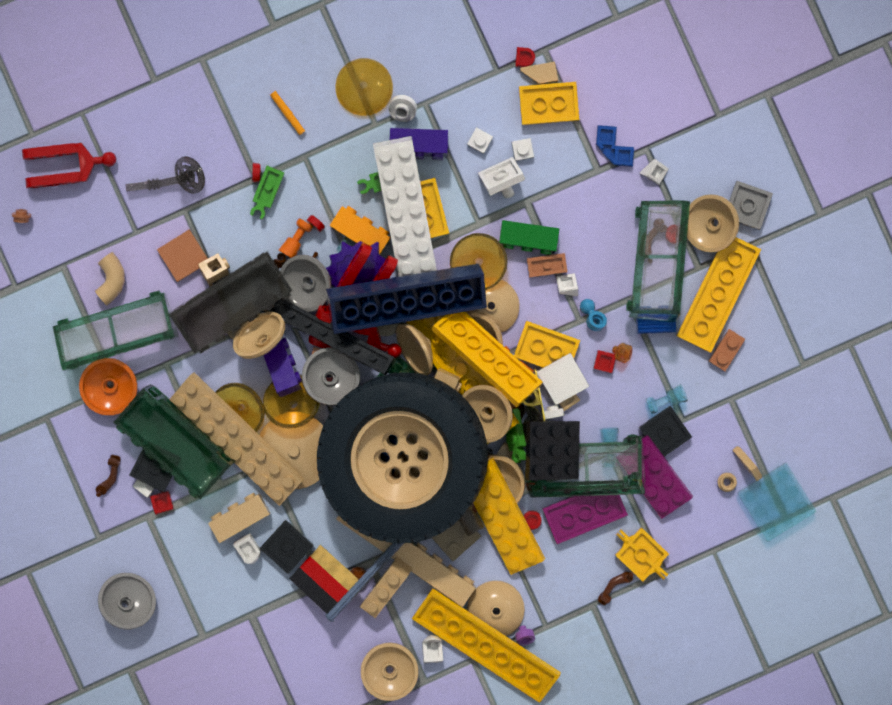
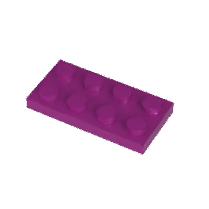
M648 435L616 457L661 519L693 498L691 492Z
M614 480L542 508L556 544L628 516Z

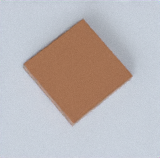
M190 229L157 249L177 282L199 269L198 264L208 259Z

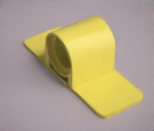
M539 387L533 392L535 399L532 403H527L526 401L522 403L527 406L540 405L542 418L545 421Z

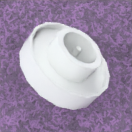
M395 96L390 101L388 107L389 114L400 122L411 121L415 117L417 104L409 96Z

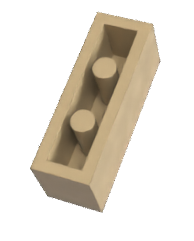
M253 492L244 498L245 502L239 505L236 502L227 507L229 511L223 515L219 512L210 517L212 521L208 524L219 543L271 514L260 493L255 496Z
M396 557L365 597L360 608L376 618L408 577L412 568Z

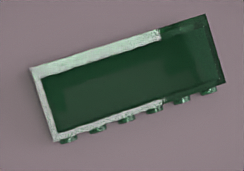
M150 384L142 388L113 422L117 425V430L122 434L126 433L135 446L142 447L150 459H155L160 463L159 466L163 471L170 472L179 485L187 487L189 489L188 492L194 498L201 500L235 463V460H231L220 446L211 441L206 433H203L195 423L154 385Z

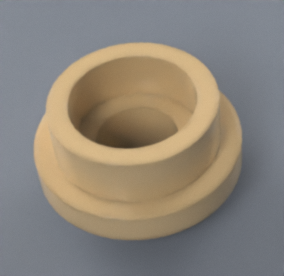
M723 473L719 476L717 484L722 491L730 492L735 489L737 480L733 474ZM725 479L730 480L728 486H725L723 483Z

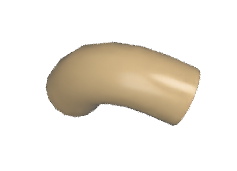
M113 252L98 262V265L106 275V279L95 292L106 306L121 293L125 282L124 268Z

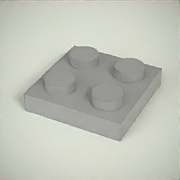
M736 181L729 201L737 211L739 223L760 230L773 193Z

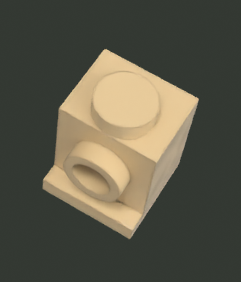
M218 253L198 264L200 272L209 287L213 285L212 283L229 275L228 269L230 266L225 258L221 259Z

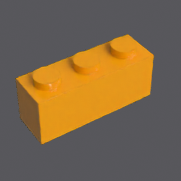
M342 206L331 222L330 227L355 243L362 241L370 246L375 242H379V255H381L391 239L388 236L390 232L382 227H379V229L372 226L373 221L365 216L361 219L356 215L357 211L350 206L346 208Z

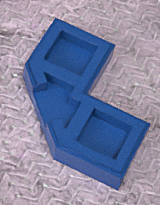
M597 125L596 146L614 166L633 167L634 147L615 146L617 127Z

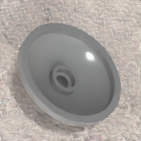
M297 255L288 259L282 266L279 274V287L286 301L307 312H312L327 302L326 289L331 288V280L327 269L319 260L309 255Z
M323 348L314 352L307 359L302 370V383L306 392L313 400L324 405H336L346 394L358 387L360 381V372L356 361L334 348ZM326 376H331L333 380L328 382Z
M119 573L110 577L102 585L98 594V608L101 615L109 624L119 629L131 630L141 627L151 618L156 606V597L151 585L144 578L133 573ZM122 602L127 604L126 608L121 605Z

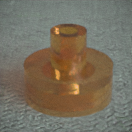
M621 343L612 349V352L615 353V359L619 362L626 363L632 356V346L626 343Z

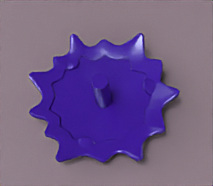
M342 241L341 251L329 256L331 264L326 269L333 288L339 284L342 275L363 243L362 241H359L354 246H350ZM379 242L370 245L372 247L371 253L353 284L371 282L386 260L379 255Z

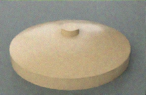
M286 413L271 420L263 428L260 436L304 478V481L296 488L302 489L319 481L317 447L324 425L307 414Z

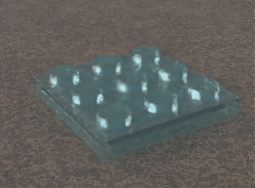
M786 462L764 475L760 480L754 481L737 492L767 542L817 512Z

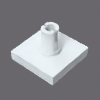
M513 157L478 172L490 196L502 191L504 198H510L514 195L512 186L525 180L521 169Z

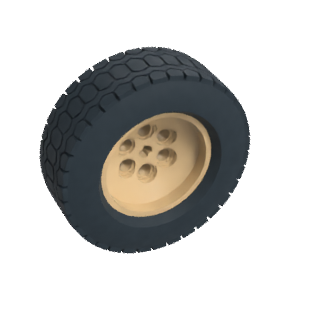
M409 372L391 373L376 377L346 394L327 417L317 447V471L320 484L334 511L336 510L343 521H346L349 526L358 530V532L373 539L389 543H412L430 539L452 527L464 516L476 500L483 486L488 464V449L484 429L479 417L468 401L458 391L438 379ZM409 434L417 436V443L409 441ZM390 435H395L398 438L397 444H392L389 441ZM420 450L427 451L428 459L420 457ZM402 451L405 452V455L409 456L408 460H404V457L400 456ZM382 452L388 453L390 457L388 462L381 459ZM411 468H418L420 476H413ZM392 469H398L401 476L399 478L394 477Z

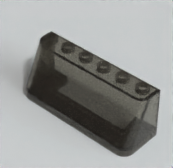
M266 250L172 310L169 316L194 353L199 351L201 354L210 348L208 344L213 341L216 343L226 338L225 334L230 330L234 333L243 327L241 323L246 320L251 322L259 317L257 313L263 309L265 312L275 306L274 302L277 300L284 301L291 296L290 292L293 290L269 251Z

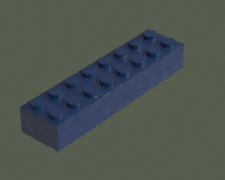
M479 263L326 289L330 324L334 334L487 308L484 272Z

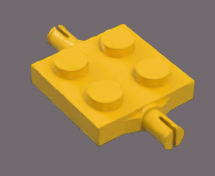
M642 527L630 537L622 529L619 532L624 537L618 532L616 533V536L624 543L615 556L641 581H644L653 573H656L662 580L665 577L660 572L666 577L668 576V573L660 566L669 553Z

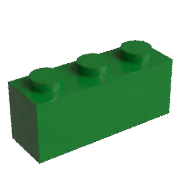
M502 220L499 244H502V248L513 250L514 246L521 247V251L532 252L533 249L540 250V254L551 255L552 252L557 250L560 228Z

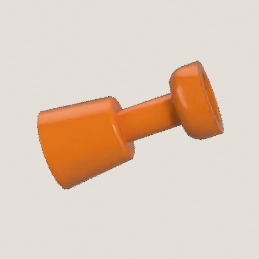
M300 218L296 222L299 228L293 238L288 237L278 250L290 258L297 256L301 247L299 241L305 231L310 232L313 229L312 225Z

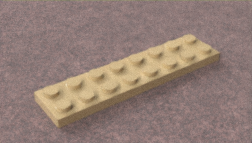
M195 372L185 380L169 399L279 506L304 481V478Z

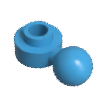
M584 299L580 303V309L583 313L589 315L586 320L587 326L593 331H601L607 323L606 316L594 310L595 303L593 300Z

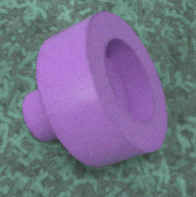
M525 625L519 627V632L515 634L517 644L525 646L535 641L533 630L527 629Z

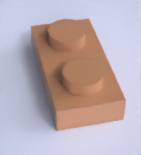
M565 253L527 258L529 278L567 273Z
M728 329L708 362L726 371L745 338Z

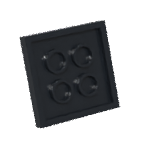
M526 421L525 480L579 479L580 421Z

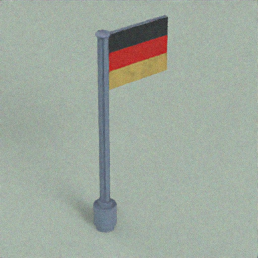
M392 543L360 579L354 576L320 545L289 579L326 613L325 617L328 621L334 622V619L404 543Z

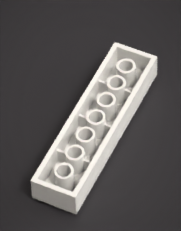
M412 137L373 143L394 256L398 259V276L436 271Z

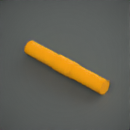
M276 91L271 93V98L299 135L303 134L305 129Z

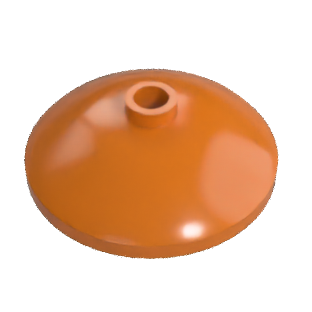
M102 358L92 362L83 371L79 382V390L82 400L92 411L102 415H116L128 409L134 402L138 384L134 372L127 364L114 358ZM109 381L113 382L114 387H109L107 383Z

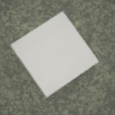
M571 353L537 371L555 405L589 387Z

